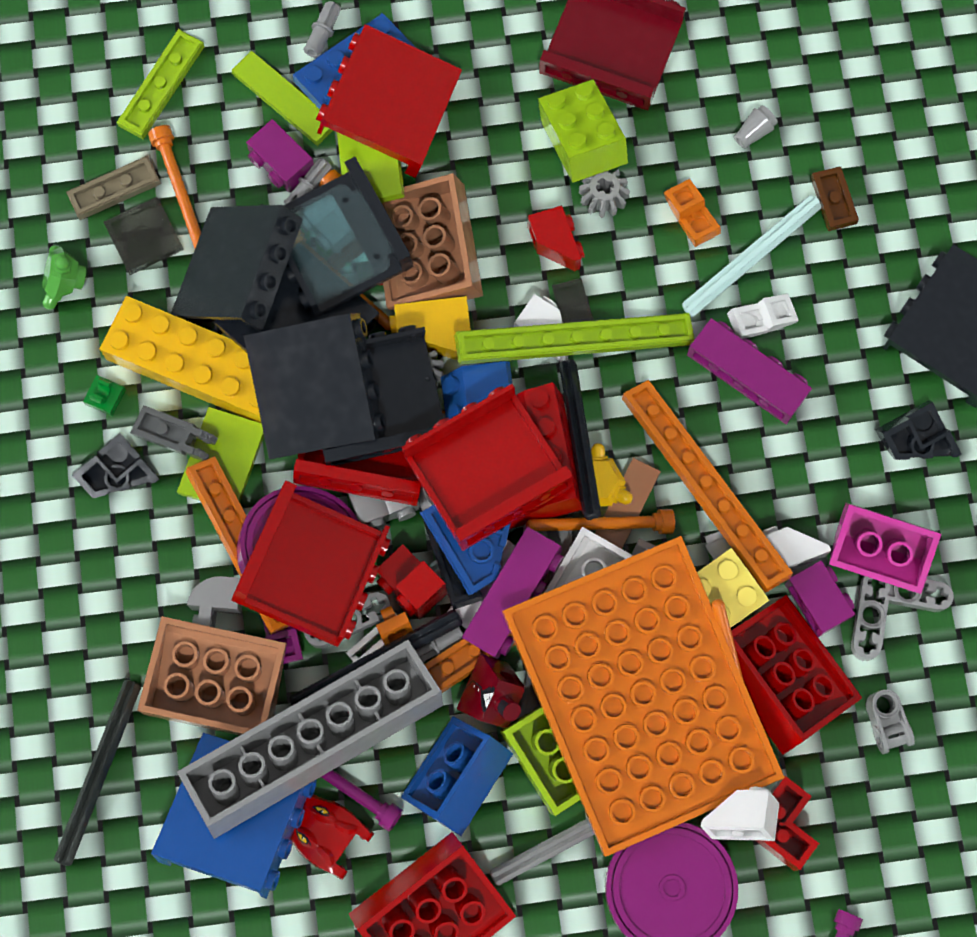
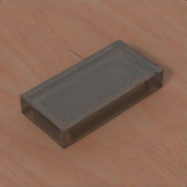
M581 278L552 285L555 302L560 310L563 323L594 321Z

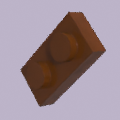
M841 166L812 173L811 181L816 196L820 201L821 211L828 231L856 225L859 218Z

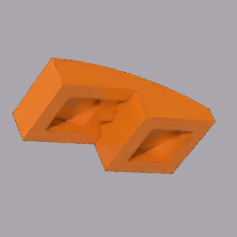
M690 178L664 192L672 212L695 247L721 234L720 225L705 207L704 197Z

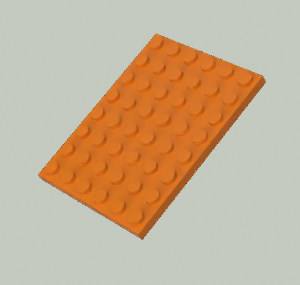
M682 536L502 611L603 856L607 857L717 808L736 790H749L750 787L754 786L765 787L785 778L724 634L716 621L712 606Z

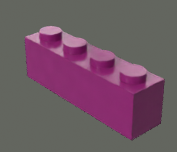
M711 318L690 345L687 356L787 425L812 389L808 386L807 380L797 373L791 374L785 370L782 363L775 357H767L759 352L758 347L752 341L736 336L732 333L731 327L722 321L716 322Z
M527 526L462 638L496 659L501 654L506 656L513 646L514 640L511 637L512 635L502 611L544 593L548 585L544 582L550 571L555 573L563 561L564 556L560 554L563 550L561 545Z

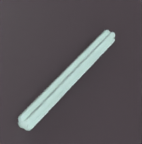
M810 195L687 298L682 303L684 311L689 313L691 317L697 315L821 209L819 199Z

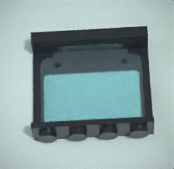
M356 157L345 161L348 173L283 205L303 219L287 262L288 267L285 268V273L292 285L299 284L302 292L297 295L305 310L311 308L316 317L414 267L409 251Z

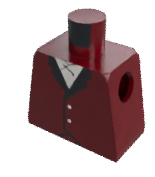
M480 653L457 709L482 722L507 728L510 722L516 720L521 713V708L518 704L524 693V685L508 662Z

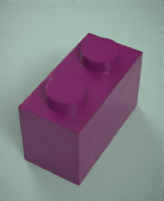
M273 119L246 141L249 150L247 156L258 169L263 167L269 173L267 175L277 188L283 186L289 193L300 183L298 179L300 177L304 178L314 165L313 158Z
M822 560L794 575L784 584L817 637L824 635L855 615L853 601L846 592L842 593L836 584L838 579L835 572L829 565L825 566Z

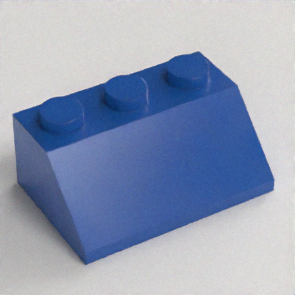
M500 361L461 366L442 376L441 384L446 418L451 419L460 414L461 410L472 402L479 403L486 399L494 389L501 386L505 388L513 384L510 362Z
M453 716L401 798L454 833L462 836L514 753L490 735Z

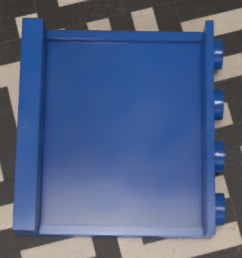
M203 732L190 764L230 741ZM317 780L215 839L212 837L183 782H181L151 854L159 863L171 866V863L258 892L262 898L267 899L270 890L274 891L280 878L279 866L282 859L286 860L291 852V836L294 829H298L302 824L305 814L303 810L304 803L307 798H311L314 794Z

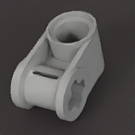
M888 689L871 694L867 698L865 706L880 752L884 755L889 752V749L905 744L907 746L914 745L913 731L906 719L899 696L894 691ZM880 696L885 697L889 702L890 708L886 714L880 712L877 708L876 703ZM897 733L899 734L898 736L889 739L890 735Z

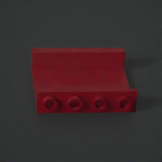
M568 0L547 51L543 50L541 55L539 73L572 85H578L593 79L602 95L648 111L682 26L686 7L673 0Z

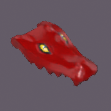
M313 794L311 798L306 799L303 806L305 814L302 824L298 829H294L290 840H292L300 855L315 867L343 880L348 871L343 866L336 863L355 834L359 835L362 840L369 842L374 833L344 806Z

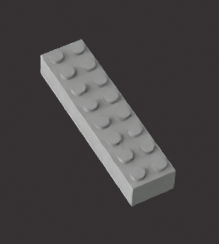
M409 640L182 768L177 773L212 837L215 839L443 706L442 692Z

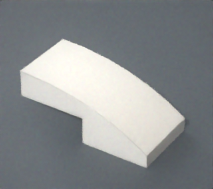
M788 293L763 298L756 304L732 308L727 313L735 335L741 339L775 331L799 321Z

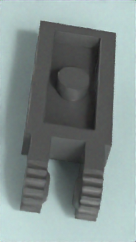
M144 405L130 432L135 437L184 456L187 454L201 461L207 460L209 455L199 448L196 449L190 446L194 437L212 445H215L218 439L213 434L199 429L192 423Z

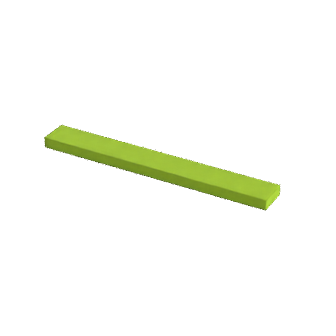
M689 313L457 331L454 335L459 365L691 345L695 340Z

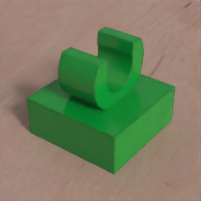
M96 375L83 402L85 405L113 417L126 389L122 385Z

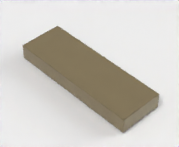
M147 155L73 188L66 193L79 220H82L152 189L161 183Z

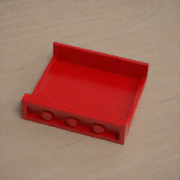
M365 24L361 34L355 32L348 47V49L353 51L350 58L347 56L343 57L338 69V73L342 74L340 80L334 79L327 93V96L331 98L329 105L323 103L316 120L321 123L317 133L321 135L324 127L332 129L408 164L405 174L416 178L462 69Z
M513 384L505 388L501 386L494 389L486 399L479 403L472 402L466 405L460 414L451 419L444 418L438 421L432 430L423 435L416 434L412 436L402 446L404 458L462 551L573 487L572 473L567 466L563 467L516 396Z
M322 450L298 454V459H296L294 466L293 483L413 506H417L421 484L404 458L403 451L331 466L325 464Z
M285 480L231 601L338 647L343 638L349 640L357 622L351 619L355 610L361 612L368 594L363 591L367 582L372 584L380 566L375 565L378 555L384 557L391 539L386 536L390 526L385 525L384 529L379 531L294 493L297 485Z

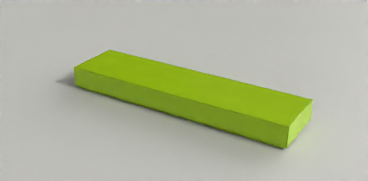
M178 29L118 119V126L144 140L205 47L204 43Z
M250 51L231 70L233 76L316 146L333 131L324 127L322 134H318L317 131L321 122L317 121L316 117L320 109L253 51Z

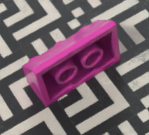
M845 503L836 530L829 565L921 594L941 534L934 530Z

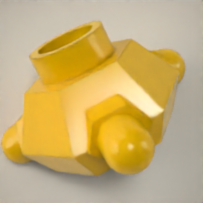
M594 444L591 448L600 506H612L613 503L616 504L618 502L624 505L630 504L633 496L629 491L625 490L626 487L624 485L626 481L613 458L605 456V447L602 444Z

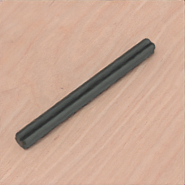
M130 680L123 682L56 851L54 861L59 864L70 866L73 863L141 690V685Z

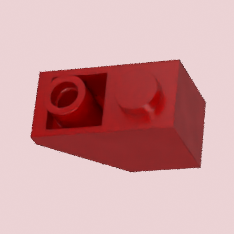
M562 205L528 215L527 228L536 253L573 271L580 270L581 258L585 257L583 247L579 240H574L572 232L575 231L572 217L570 214L565 215Z

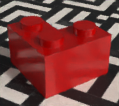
M403 544L380 565L377 573L379 577L376 581L377 584L388 595L392 592L396 594L399 607L409 617L415 614L421 620L447 595L445 582L424 561L420 562Z
M784 776L785 778L777 781L770 791L779 802L775 841H755L793 871L801 870L820 843L793 823L812 796L788 777Z

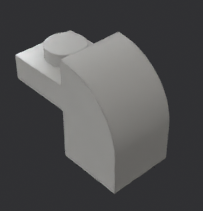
M217 576L199 583L192 590L187 601V606L191 610L199 611L198 615L194 614L192 623L215 628L217 612L242 614L243 606L231 601L240 578Z

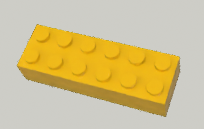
M125 297L99 348L106 360L246 419L261 423L248 355L232 339L131 297Z

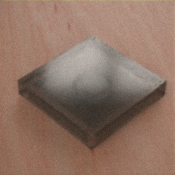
M158 197L104 221L129 275L184 250Z

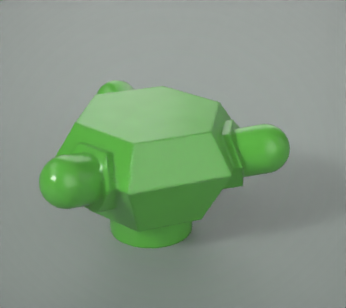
M58 245L50 247L44 269L42 286L46 295L43 299V306L48 310L54 309L58 301H61L63 296L71 294L74 288L81 290L86 276V266L78 265L77 259Z

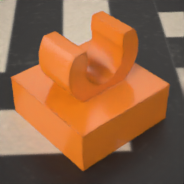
M392 606L380 610L384 621L377 624L376 627L384 645L413 631L405 612L396 616Z

